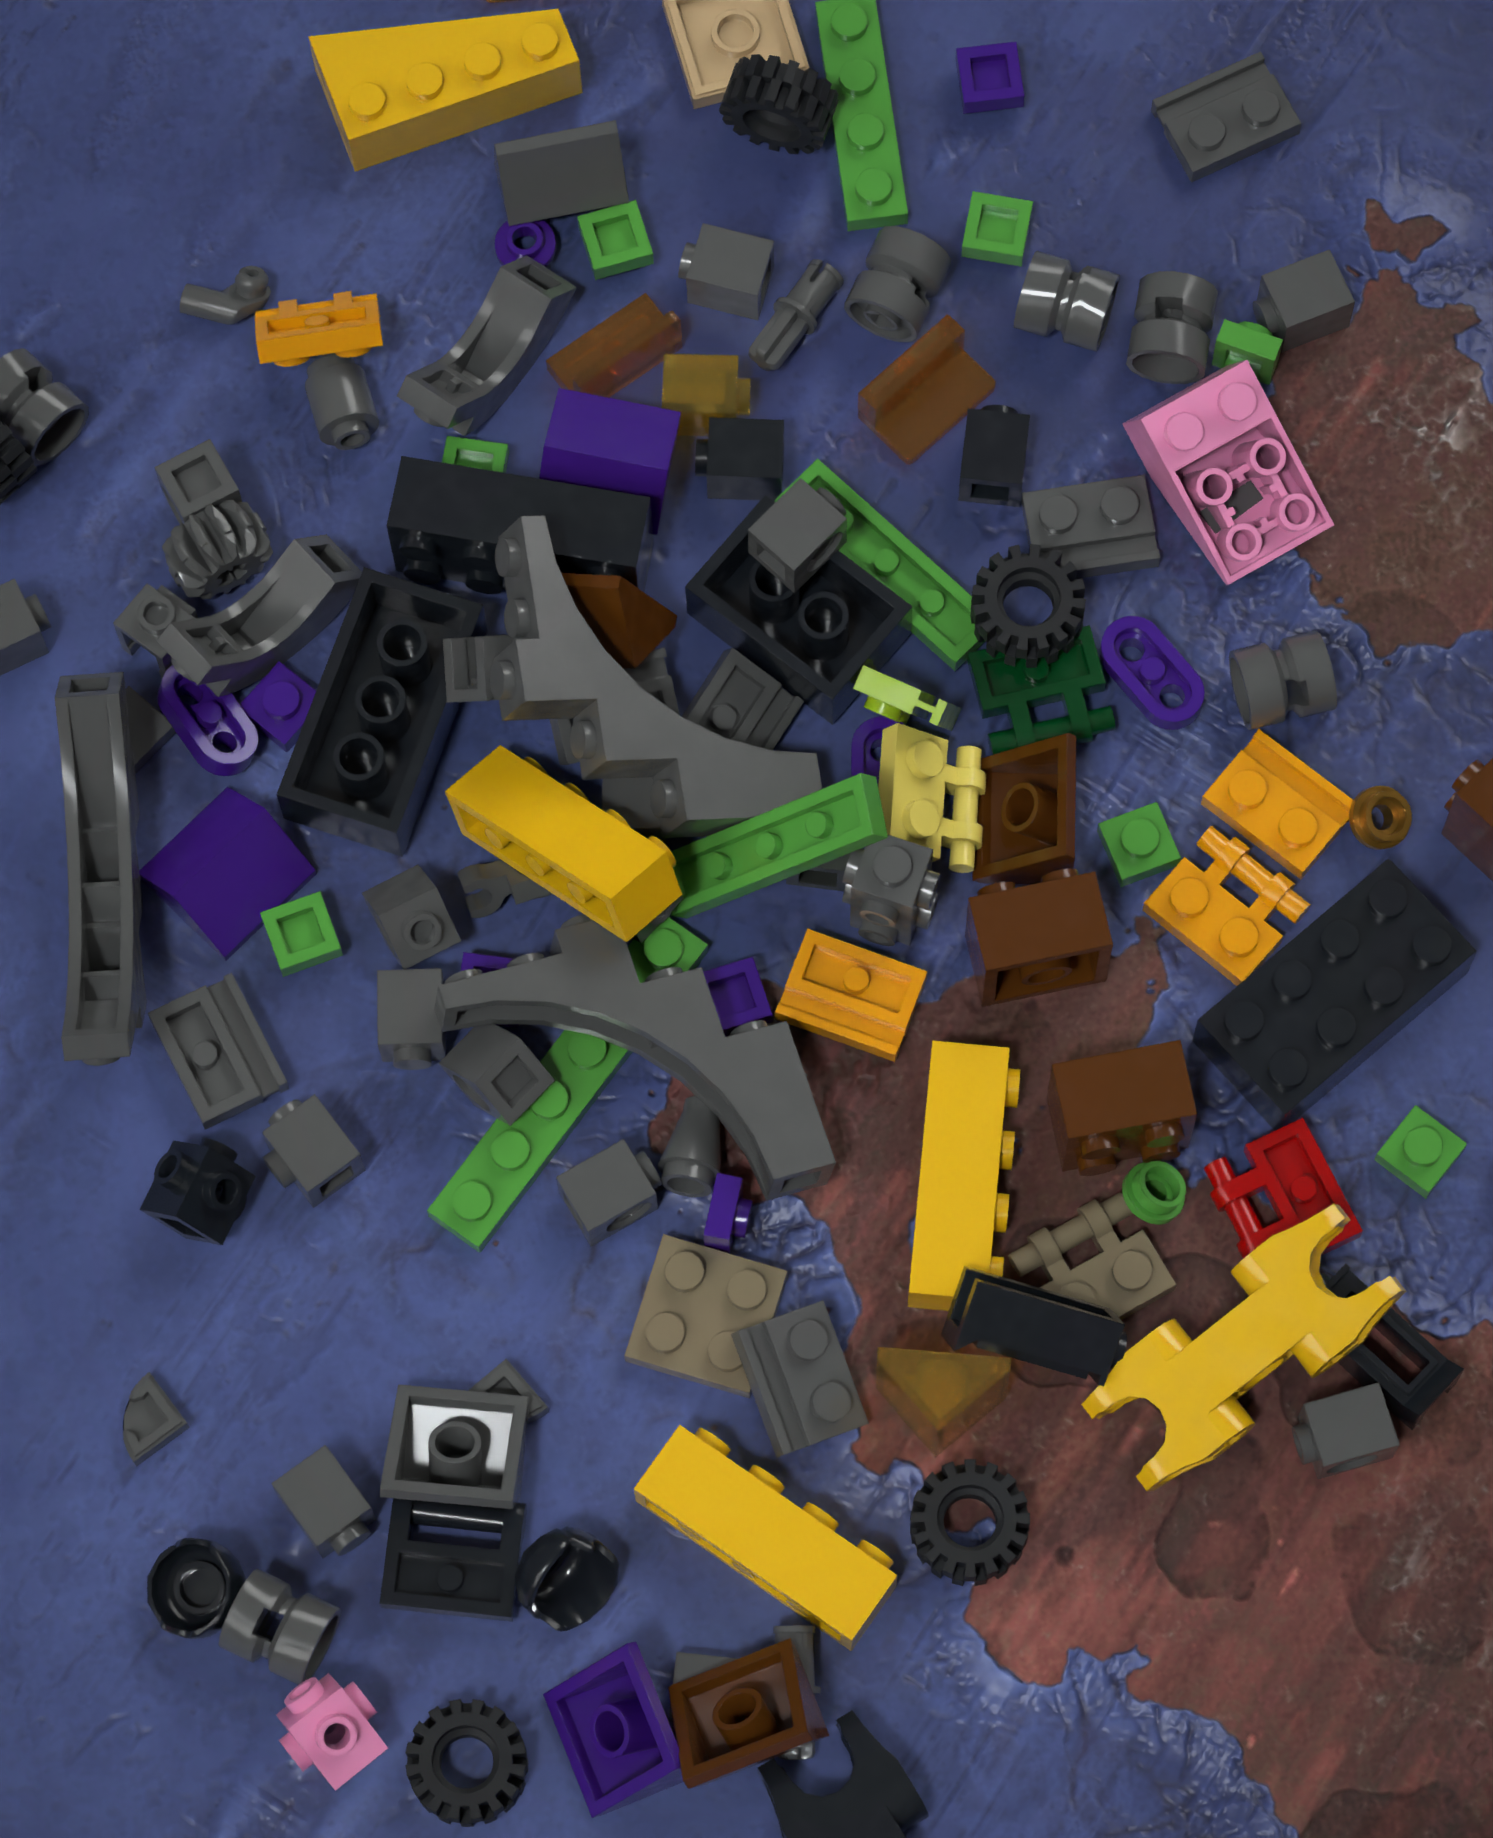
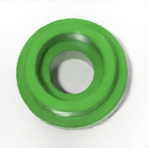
M1163 1161L1140 1163L1127 1173L1122 1183V1194L1128 1208L1139 1219L1150 1224L1161 1225L1172 1221L1183 1209L1186 1185L1182 1175L1172 1165Z

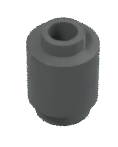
M334 353L318 358L307 368L308 379L305 382V391L319 438L323 443L335 446L341 450L358 448L367 443L371 435L379 427L378 415L364 369L355 364L353 357H339Z

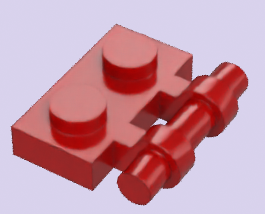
M1304 1118L1245 1144L1244 1153L1252 1170L1236 1177L1226 1157L1214 1160L1203 1168L1214 1188L1210 1192V1196L1219 1212L1226 1211L1241 1240L1236 1246L1243 1259L1272 1235L1292 1228L1332 1204L1339 1205L1350 1218V1221L1344 1226L1343 1231L1331 1240L1321 1256L1360 1238L1363 1230ZM1262 1191L1267 1195L1280 1220L1265 1228L1262 1227L1248 1200Z

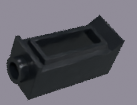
M1346 1263L1333 1277L1325 1271L1320 1273L1326 1288L1341 1298L1351 1297L1368 1288L1365 1283L1350 1271V1267ZM1390 1308L1375 1325V1328L1422 1370L1417 1377L1407 1385L1364 1344H1360L1338 1363L1363 1386L1379 1382L1387 1408L1407 1427L1413 1430L1421 1422L1426 1411L1444 1392L1448 1393L1456 1385L1464 1368L1448 1360L1399 1314Z
M967 1266L963 1268L941 1336L953 1351L973 1343L976 1348L1083 1379H1087L1089 1374L1101 1386L1105 1385L1109 1370L1113 1369L1116 1363L1123 1359L1127 1344V1335L1123 1331L1125 1324L1110 1308Z

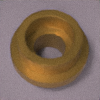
M1374 786L1361 791L1353 800L1349 811V823L1354 836L1364 846L1375 850L1388 849L1398 845L1407 835L1412 822V812L1407 800L1398 791L1387 786ZM1374 807L1378 808L1383 814L1384 822L1380 829H1377L1372 821V810Z

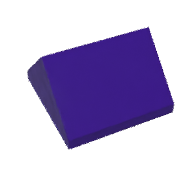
M558 388L543 447L539 479L650 497L653 535H658L681 412Z
M226 787L139 870L140 879L225 961L264 925L260 912L287 903L317 874L313 866L264 807L229 787Z
M637 1642L625 1644L543 1694L592 1818L602 1816L683 1782L679 1759L680 1749Z

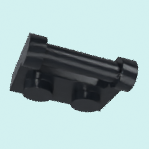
M393 1498L379 1602L381 1608L513 1622L517 1591L514 1574L521 1558L527 1503L517 1502L513 1509ZM414 1524L500 1533V1550L410 1540L411 1530Z

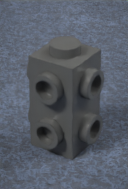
M888 835V838L866 846L865 849L861 848L851 852L842 881L846 884L842 902L850 904V926L858 928V933L861 937L883 946H893L895 941L911 945L917 927L928 929L939 898V893L936 890L941 875L932 871L933 849Z

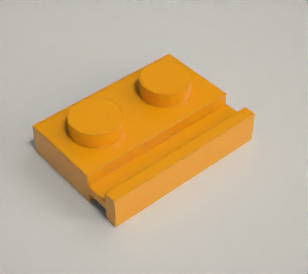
M1258 729L1248 745L1236 755L1202 796L1201 805L1301 880L1349 821V811L1353 799Z
M807 928L785 984V990L776 1007L775 1019L782 1022L787 1021L790 1025L895 1062L925 986L928 971Z

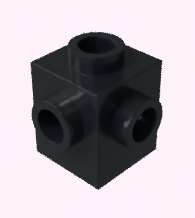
M202 1138L200 1145L173 1140L168 1152L162 1156L155 1168L154 1181L140 1210L186 1239L223 1245L234 1221L239 1218L245 1208L248 1191L256 1176L236 1164L235 1160L238 1154L218 1141Z

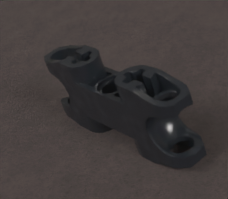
M852 1710L836 1720L841 1740L849 1752L853 1766L850 1780L838 1792L822 1797L804 1793L791 1781L783 1767L779 1766L774 1758L757 1768L758 1774L773 1804L783 1838H906L903 1834L904 1831L929 1817L922 1799L899 1761L875 1739Z

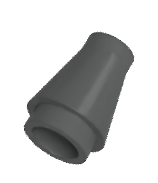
M696 1096L685 1099L681 1116L657 1165L662 1173V1186L675 1194L687 1197H704L709 1195L713 1184H715L717 1173H721L720 1119Z

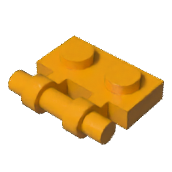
M352 291L333 293V300L298 305L297 299L278 301L279 308L255 311V336L260 364L274 362L277 366L290 367L305 363L311 356L335 353L339 357H357L368 353L372 347L383 346L377 293L352 296Z
M1210 826L1200 837L1196 846L1214 859L1213 863L1203 872L1184 857L1144 902L1142 911L1233 984L1238 986L1261 967L1282 943L1283 935L1267 923L1275 911L1278 910L1291 922L1297 924L1307 913L1311 904L1293 891L1295 883L1281 872L1273 875L1249 856L1250 847L1236 836L1229 840L1213 826ZM1232 874L1259 895L1249 908L1222 887Z

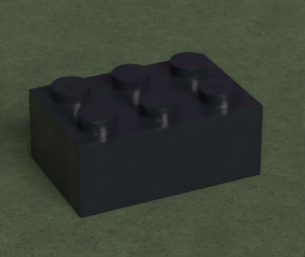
M765 495L685 586L687 614L780 682L781 686L791 694L804 700V704L833 725L860 693V691L853 689L863 665L879 671L911 634L913 607L839 550L806 583L793 593L748 552V529L775 503Z

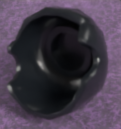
M568 1526L563 1529H553L540 1536L523 1552L514 1574L518 1601L522 1603V1606L534 1618L543 1620L557 1631H568L588 1622L606 1605L618 1583L619 1562L616 1556L594 1535L579 1528Z
M184 1538L163 1551L154 1563L147 1576V1603L163 1630L189 1639L211 1637L222 1630L228 1612L245 1583L246 1577L240 1562L227 1548L211 1540Z

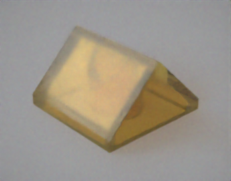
M878 1347L875 1388L936 1458L1006 1399L1011 1358Z

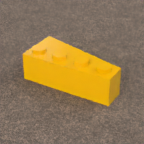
M559 9L308 36L315 71L355 172L583 93L580 61Z

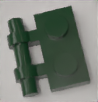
M1090 625L1082 627L1080 636H1075L1074 646L1067 654L1061 649L1058 652V660L1048 665L1044 657L1038 658L1037 668H1026V659L1021 658L1016 659L1015 667L1004 664L1005 654L1001 652L995 658L987 653L986 649L968 653L967 663L982 719L1007 714L1010 723V729L987 734L991 755L1065 733L1075 735L1076 745L1092 742L1093 735L1116 730L1111 706L1087 711L1083 697L1103 692L1106 684ZM1062 701L1065 716L1032 723L1028 708Z

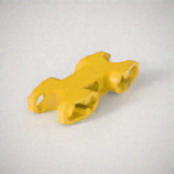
M1332 1204L1292 1228L1272 1235L1242 1259L1232 1269L1231 1274L1249 1297L1192 1341L1175 1318L1163 1323L1126 1351L1123 1359L1118 1361L1108 1374L1105 1385H1099L1081 1404L1092 1419H1101L1107 1414L1114 1413L1126 1403L1139 1398L1149 1400L1160 1409L1166 1423L1165 1442L1156 1455L1136 1475V1478L1146 1491H1155L1179 1475L1215 1460L1245 1436L1255 1426V1422L1237 1399L1294 1355L1311 1378L1317 1377L1362 1344L1385 1313L1407 1292L1397 1278H1392L1391 1276L1382 1281L1375 1282L1363 1292L1348 1298L1338 1297L1326 1288L1319 1272L1321 1254L1331 1240L1343 1231L1344 1226L1350 1221V1218L1339 1205Z

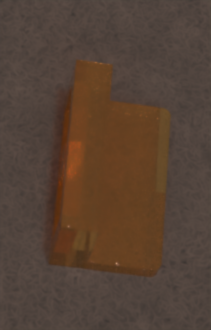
M644 293L546 360L547 371L562 389L609 398L682 349L681 320L674 311L663 315L650 297Z
M949 314L942 318L858 393V418L908 465L913 464L965 418L968 408L975 409L995 390V380L964 351L965 330Z

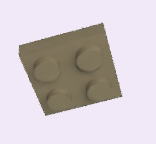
M663 1234L624 1355L625 1362L750 1399L752 1390L731 1334L775 1318L788 1278V1271Z

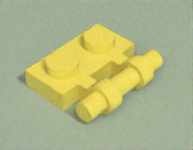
M900 723L884 728L882 730L878 789L887 834L933 849L932 862L940 859L941 846L949 848V869L957 873L974 871L975 850L982 847L983 827L977 823L979 795H984L986 789V773L980 770L982 750L975 746L958 747L955 767L947 764V739ZM945 793L954 796L952 820L943 817Z

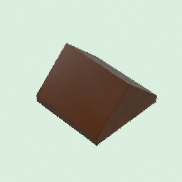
M561 573L578 611L606 652L622 668L636 669L676 626V614L622 576Z
M1065 733L981 758L980 770L986 773V789L984 795H979L977 823L983 827L982 847L975 850L972 881L986 884L998 882L1036 884L1041 883L1040 879L1050 872L1061 869H1073L1075 861L1076 736Z
M791 1638L668 1686L676 1740L680 1749L679 1759L682 1778L688 1789L712 1783L830 1736L799 1654Z

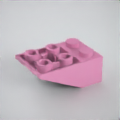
M1248 360L1229 364L1122 424L1152 481L1226 585L1235 582L1334 526ZM1251 480L1263 496V499L1233 521L1231 516L1235 515L1236 512L1233 507L1226 508L1224 503L1230 498L1232 491ZM1205 508H1208L1221 528L1216 534L1199 514Z

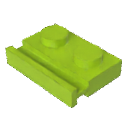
M863 665L853 689L868 695L863 707L896 722H902L905 725L911 714L926 720L929 712H931L930 723L952 731L962 709L941 699L938 700L936 707L932 706L936 698L935 696Z

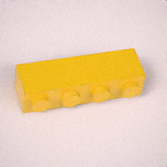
M499 745L445 790L461 833L625 942L633 938L683 895L673 869L676 866V859L665 843L655 836H650L647 839L630 827L618 812L612 809H608L605 812L592 804L574 784L566 783L563 785L550 777L544 768L531 757L522 759Z
M932 1041L908 1307L949 1311L964 1266L1003 1276L1004 1257L991 1256L993 1232L1006 1233L1010 1194L997 1193L999 1169L1012 1170L1015 1131L1003 1130L1004 1107L1017 1108L1021 1069L1008 1068L1010 1051L1008 1047Z
M679 1425L634 1487L636 1502L852 1651L897 1587L898 1575L889 1570L894 1563L893 1560L879 1548L865 1540H861L855 1546L837 1534L835 1531L839 1523L816 1505L807 1502L801 1509L782 1496L781 1493L785 1486L766 1470L757 1465H752L749 1471H746L727 1458L731 1449L711 1432L699 1427L695 1434Z

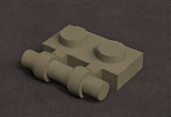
M1121 1192L1100 1204L1094 1199L1077 1209V1217L1050 1232L1045 1227L1027 1237V1245L1008 1255V1259L1019 1277L1041 1266L1050 1282L1039 1288L1110 1308L1120 1320L1129 1317L1175 1291L1177 1285L1144 1230L1120 1242L1112 1226L1133 1215L1126 1205ZM1091 1238L1100 1254L1070 1270L1062 1254Z

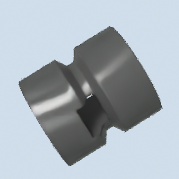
M885 226L879 230L866 257V267L868 270L858 274L845 301L844 309L849 317L859 326L875 335L896 342H912L917 339L930 311V302L926 298H932L938 294L951 267V258L939 244L921 233L898 226Z
M1036 251L1023 283L1015 313L1014 328L1047 337L1054 330L1061 331L1064 343L1097 352L1111 315L1120 275L1088 265L1079 273L1073 272L1070 260Z
M1158 271L1141 278L1134 313L1138 323L1132 327L1126 361L1128 368L1140 377L1167 384H1188L1203 378L1210 345V338L1206 333L1213 326L1218 296L1215 286L1198 276L1175 271Z
M20 348L14 349L0 358V422L8 426L13 432V437L22 443L25 447L24 451L32 457L33 464L38 466L55 459L78 437L88 419L89 407L65 384L61 382L52 383V372L28 350Z
M1317 630L1283 638L1277 650H1272L1266 643H1261L1230 651L1229 669L1232 687L1241 718L1249 731L1283 723L1288 711L1293 710L1300 718L1337 708V691L1330 657L1321 634Z
M257 1568L246 1579L238 1592L223 1624L218 1645L252 1663L264 1657L268 1659L270 1672L299 1685L305 1680L312 1678L322 1663L336 1633L342 1611L339 1607L310 1593H306L298 1599L293 1597L292 1588L289 1583ZM276 1613H279L284 1617L273 1638L267 1632Z

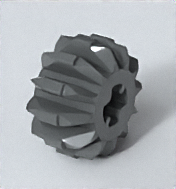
M234 499L225 500L215 507L207 505L198 514H189V519L184 524L175 526L170 532L171 537L167 538L162 546L169 572L177 586L182 587L187 597H200L201 599H211L220 592L228 594L237 585H246V580L251 575L260 573L264 568L263 563L267 562L273 554L270 546L271 542L266 533L267 528L259 514L253 512L248 502H235Z

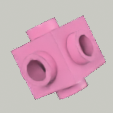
M329 1673L319 1681L316 1677H312L296 1686L284 1700L286 1707L276 1714L288 1731L287 1734L279 1739L281 1745L303 1772L314 1764L335 1791L388 1749L387 1745L368 1722L377 1711L353 1681L342 1688Z

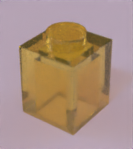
M664 354L662 408L681 412L677 435L708 436L709 417L738 418V415H750L751 378H739L738 355Z

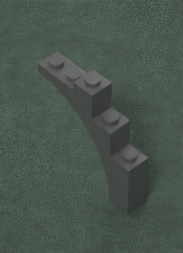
M521 516L498 537L495 549V564L499 575L505 579L508 599L504 611V624L508 636L514 639L509 646L493 659L490 669V689L493 697L499 700L502 721L573 718L574 723L570 732V745L574 757L580 761L582 780L653 777L650 803L653 814L656 818H659L662 838L706 837L822 789L817 753L774 751L724 738L681 717L641 688L606 652L578 611L557 565L545 516Z
M124 672L60 676L55 694L64 792L69 907L68 980L61 1039L64 1061L82 1060L83 1063L93 1066L107 1065L119 1060L120 1057H130L135 1028L143 1027L147 1004L139 938L143 900L135 839L140 811Z
M582 914L565 921L561 928L555 929L550 956L544 958L542 953L525 954L510 961L506 968L482 973L480 969H468L453 974L446 979L445 984L438 985L434 1010L441 1032L493 1023L545 1025L600 1038L639 1054L678 1079L720 1119L745 1154L766 1201L828 1184L836 1161L787 1021L769 1026L766 1021L762 1020L749 1022L735 1028L730 1033V1036L725 1037L702 967L685 972L680 967L665 968L652 973L645 979V982L640 983L627 943Z

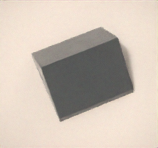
M616 120L494 144V165L509 226L629 203Z
M398 1384L380 1485V1497L513 1509L521 1497L529 1396Z

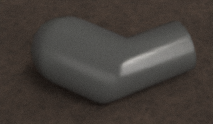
M246 266L239 270V274L235 277V283L221 292L187 283L181 295L180 313L226 325H233L265 306L271 293L268 286L269 277L263 269L257 266Z

